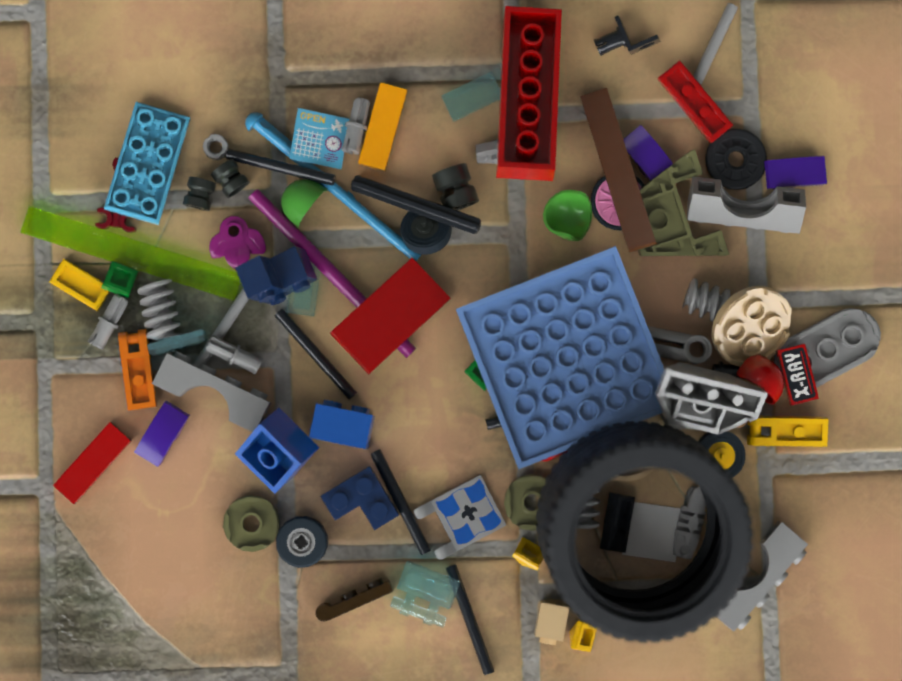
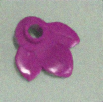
M229 216L222 221L220 232L212 237L209 251L211 258L225 256L229 266L236 270L235 267L249 261L250 253L265 254L266 245L261 233L256 229L248 228L243 218ZM230 226H237L239 233L236 235L230 234L228 231Z

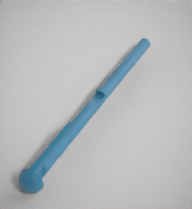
M259 112L249 114L245 120L247 130L251 131L254 128L287 157H290L292 141L265 120L263 114ZM291 159L298 166L321 171L312 163ZM336 182L333 186L320 183L409 259L413 258L417 261L422 254L411 251L397 233L359 203L352 193L346 192Z

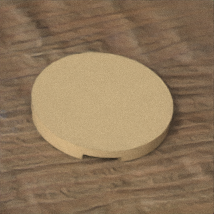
M752 286L735 293L721 306L713 322L712 341L716 351L728 363L739 367L746 359L753 355L760 354L768 359L772 358L777 354L776 351L780 350L786 343L791 333L789 331L792 314L790 304L779 292L766 286Z

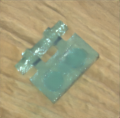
M407 561L397 589L407 592L406 597L403 600L394 596L390 607L400 610L399 613L405 616L410 614L423 619V623L432 626V624L443 628L447 617L438 614L439 607L442 606L447 609L452 607L461 581ZM416 596L429 601V608L425 609L415 605Z

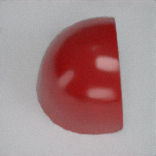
M760 354L753 355L746 359L738 369L737 375L740 378L750 381L768 393L765 399L767 404H775L781 397L784 389L782 372L767 357Z

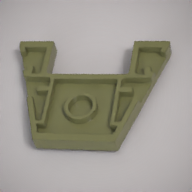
M695 150L687 152L639 189L656 240L655 245L639 249V256L729 255L721 230L695 239L693 238L679 197L676 183L703 174Z

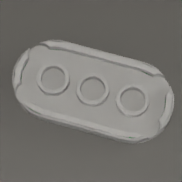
M848 308L788 338L781 349L801 344L806 345L817 388L873 357L879 346L881 332L878 323L870 314L858 309ZM776 354V355H774V360H773V362H774V363L779 367V369H780L778 357H777V354Z

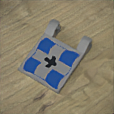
M481 475L423 504L413 511L417 519H422L433 512L437 513L451 541L435 549L434 553L438 560H442L506 526Z

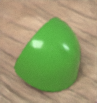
M299 179L292 182L286 187L281 198V207L284 215L299 228L300 222L319 196L327 192L328 189L318 182L307 179Z
M564 190L555 194L547 202L543 212V221L547 229L560 238L569 241L582 240L589 230L592 219V205L589 197L585 193L576 190Z

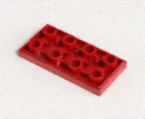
M411 258L338 324L330 334L369 375L451 298Z

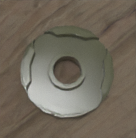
M534 474L521 476L510 484L505 493L504 506L506 514L512 523L521 529L536 531V523H538L536 511L538 509L534 511L526 509L524 500L530 494H535L541 498L542 486L546 484V478Z
M248 495L238 498L229 506L224 515L223 528L226 538L233 546L242 551L256 552L265 549L274 542L280 528V518L277 509L270 501L261 496ZM250 515L256 516L260 523L259 528L254 532H249L244 527V520Z

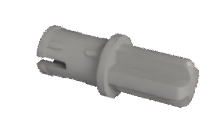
M357 98L354 100L350 119L345 123L347 130L341 149L345 153L353 154L354 151V154L358 155L360 152L363 133L367 131L365 123L370 107V101L367 99Z
M117 294L113 296L103 316L98 317L99 322L88 339V343L104 350L114 329L119 327L117 323L128 305L126 298Z
M215 336L209 339L206 346L208 352L229 361L228 365L235 364L252 372L254 375L257 373L263 358H259L241 349V345L238 344L236 347Z

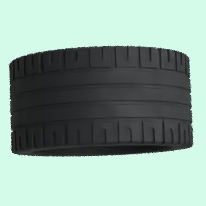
M627 421L626 424L620 422L613 424L611 427H602L599 431L595 430L589 433V436L586 438L582 437L576 445L573 444L568 448L566 454L563 453L560 456L558 463L553 465L551 474H548L545 479V486H542L541 498L538 499L536 519L538 523H536V531L538 533V543L544 561L561 597L568 604L569 608L574 613H577L581 620L588 622L589 626L594 629L598 628L603 634H610L613 638H623L629 642H634V640L638 641V643H647V641L657 643L660 640L670 641L674 637L681 638L686 636L688 632L693 633L698 630V627H704L710 623L709 620L715 619L720 615L719 612L722 609L725 610L729 605L728 602L737 595L736 591L738 588H741L744 582L743 578L747 575L749 570L748 564L751 563L752 558L750 553L753 551L752 538L754 536L751 527L752 518L748 513L750 510L736 481L716 458L693 437L686 435L681 430H675L673 427L665 424L662 426L656 422L639 421L635 423L634 421ZM641 468L667 469L690 478L699 485L703 493L707 509V526L704 540L697 555L679 575L652 588L629 590L616 588L597 580L579 564L575 544L578 522L590 498L605 483L620 474Z

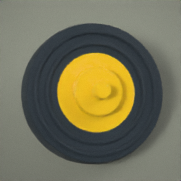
M729 431L721 434L707 432L697 441L716 458L732 478L742 470L746 453L741 440L735 434Z

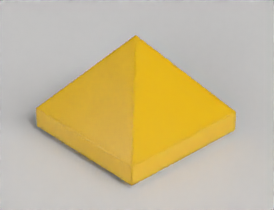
M522 537L513 557L522 566L538 570L543 560L540 546Z
M578 620L569 631L571 648L591 652L597 629L589 626L588 622Z

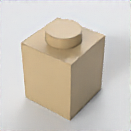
M540 601L534 636L540 637V643L556 645V641L563 642L569 612L568 606Z

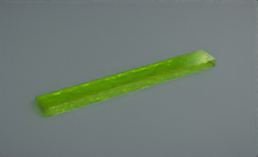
M31 206L28 207L20 231L22 234L109 262L115 261L138 271L162 279H170L172 282L231 301H235L241 285L237 272Z

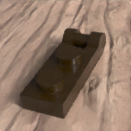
M382 578L366 584L368 590L359 594L354 589L341 595L342 601L334 605L322 603L316 609V617L323 622L329 621L394 591L390 580L383 582Z

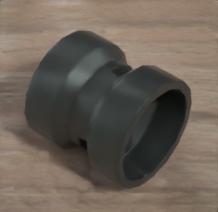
M233 159L226 161L211 173L215 182L222 185V192L227 198L236 195L250 183L244 174L239 173L238 165Z
M190 176L187 186L191 191H188V194L184 196L182 204L191 208L210 211L212 202L208 195L215 192L216 183Z

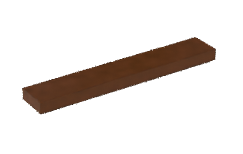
M604 88L582 95L580 98L628 251L633 252L655 245L656 240L608 89Z

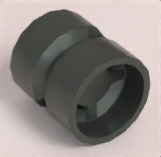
M466 163L448 167L432 175L437 191L443 193L440 197L442 205L455 210H461L479 202L475 187L468 183L471 180V176Z

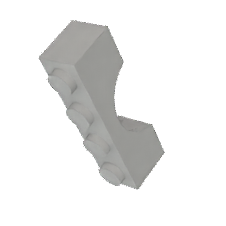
M693 176L687 202V220L698 223H714L756 230L764 229L800 234L806 210L805 190L777 186L765 198L756 201H743L729 195L723 188L721 180Z
M177 351L174 356L166 354L152 382L153 385L179 397L195 387L209 386L219 391L227 401L230 422L253 432L264 420L271 405V402L266 400L267 394L255 388L248 392L240 388L242 382L229 376L223 380L215 376L217 370L202 363L200 368L189 364L190 357Z
M777 521L759 542L765 555V566L759 579L748 587L737 589V595L728 602L729 605L726 609H722L719 612L720 615L716 617L732 631H735L737 628L741 630L747 625L751 619L750 612L755 606L758 608L763 606L770 597L767 592L774 584L778 587L788 576L786 570L792 563L797 565L807 553L804 549L808 544L783 522Z

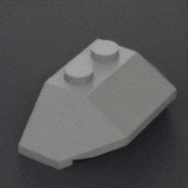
M677 363L665 367L655 393L664 417L669 424L713 434H721L747 421L757 420L768 394L765 390L733 375L685 363Z

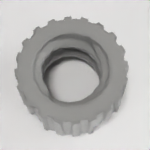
M211 134L203 142V151L210 159L221 160L225 158L228 151V142H226L227 140L222 135ZM218 141L222 144V150L219 153L210 151V144L212 142Z

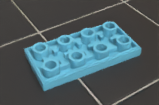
M135 102L104 210L159 225L190 117Z

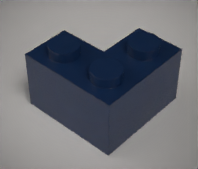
M293 246L272 258L258 255L235 267L247 298L270 305L282 303L286 300V296L292 292L300 293L311 287L310 283L318 280L306 250L297 246Z
M371 466L321 495L334 520L341 518L360 506L371 526L376 530L400 515Z

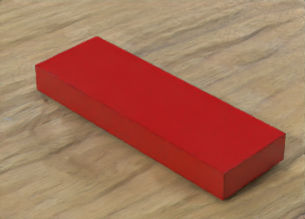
M680 60L658 77L657 80L710 144L733 126L732 122Z
M109 422L53 486L70 502L76 504L132 440L112 422Z

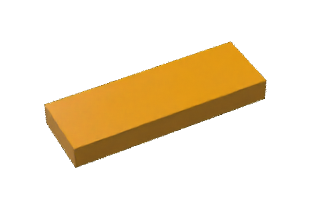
M380 82L359 157V165L386 171L408 92L407 89Z

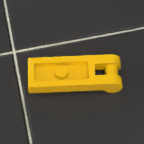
M759 415L757 420L748 421L747 423L750 426V435H747V445L827 447L829 419L817 416ZM762 426L769 427V435H761Z

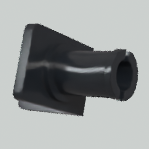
M619 15L615 16L618 24L616 31L594 39L600 56L623 45L625 48H628L632 55L661 42L658 35H655L632 45Z

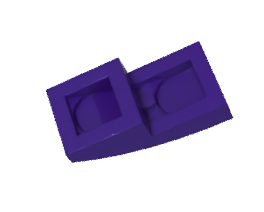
M642 125L623 139L628 155L649 181L673 164Z
M825 156L764 161L767 189H775L777 186L794 188L798 186H822L827 184Z
M166 400L149 425L134 453L159 467L173 442L180 435L190 415Z

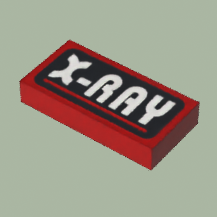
M801 344L777 350L776 353L790 406L819 399L806 345Z

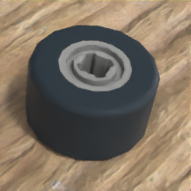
M308 516L294 517L286 521L279 529L276 537V549L281 559L288 565L297 568L309 567L319 562L325 555L328 547V535L324 526L316 519Z

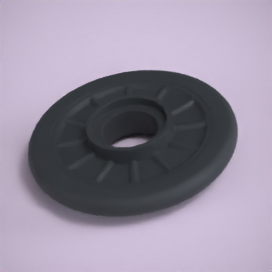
M729 129L712 144H709L705 156L706 167L712 179L721 180L723 187L732 190L745 189L758 182L765 172L764 161H767L766 150L761 140L753 133L744 129ZM740 152L744 157L743 164L739 167L732 166L728 159L730 153Z

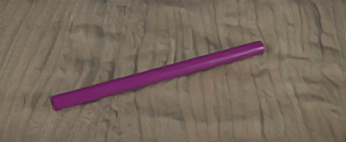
M256 189L249 196L248 199L295 246L306 250L311 263L356 308L367 299L259 189ZM407 339L397 349L407 358L416 350V347Z

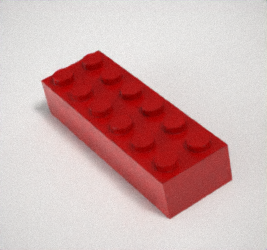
M505 6L496 178L553 181L556 170L562 9Z

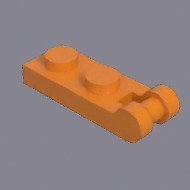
M147 328L139 329L138 333L128 334L127 331L118 333L128 411L158 407L155 385L152 384L154 377L149 339L146 337L148 333ZM139 344L140 352L130 353V345Z

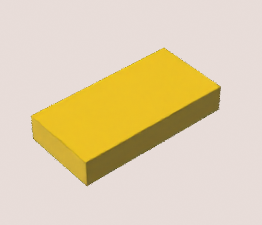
M63 258L49 281L96 311L100 310L110 294L109 291L101 288L103 281Z

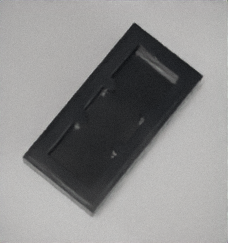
M609 493L600 549L626 553L635 497Z

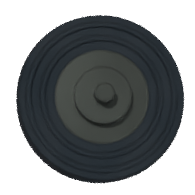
M409 211L402 219L400 231L403 242L411 251L417 254L428 255L440 251L447 245L451 237L452 227Z

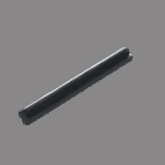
M356 175L352 180L351 189L354 192L471 234H477L480 230V218Z

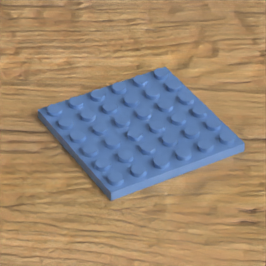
M616 246L456 309L518 469L565 452L571 445H576L579 439L582 437L586 438L589 436V433L595 430L599 431L602 427H611L613 424L620 422L626 424L627 421L638 423L663 413L655 393L663 375L664 367Z

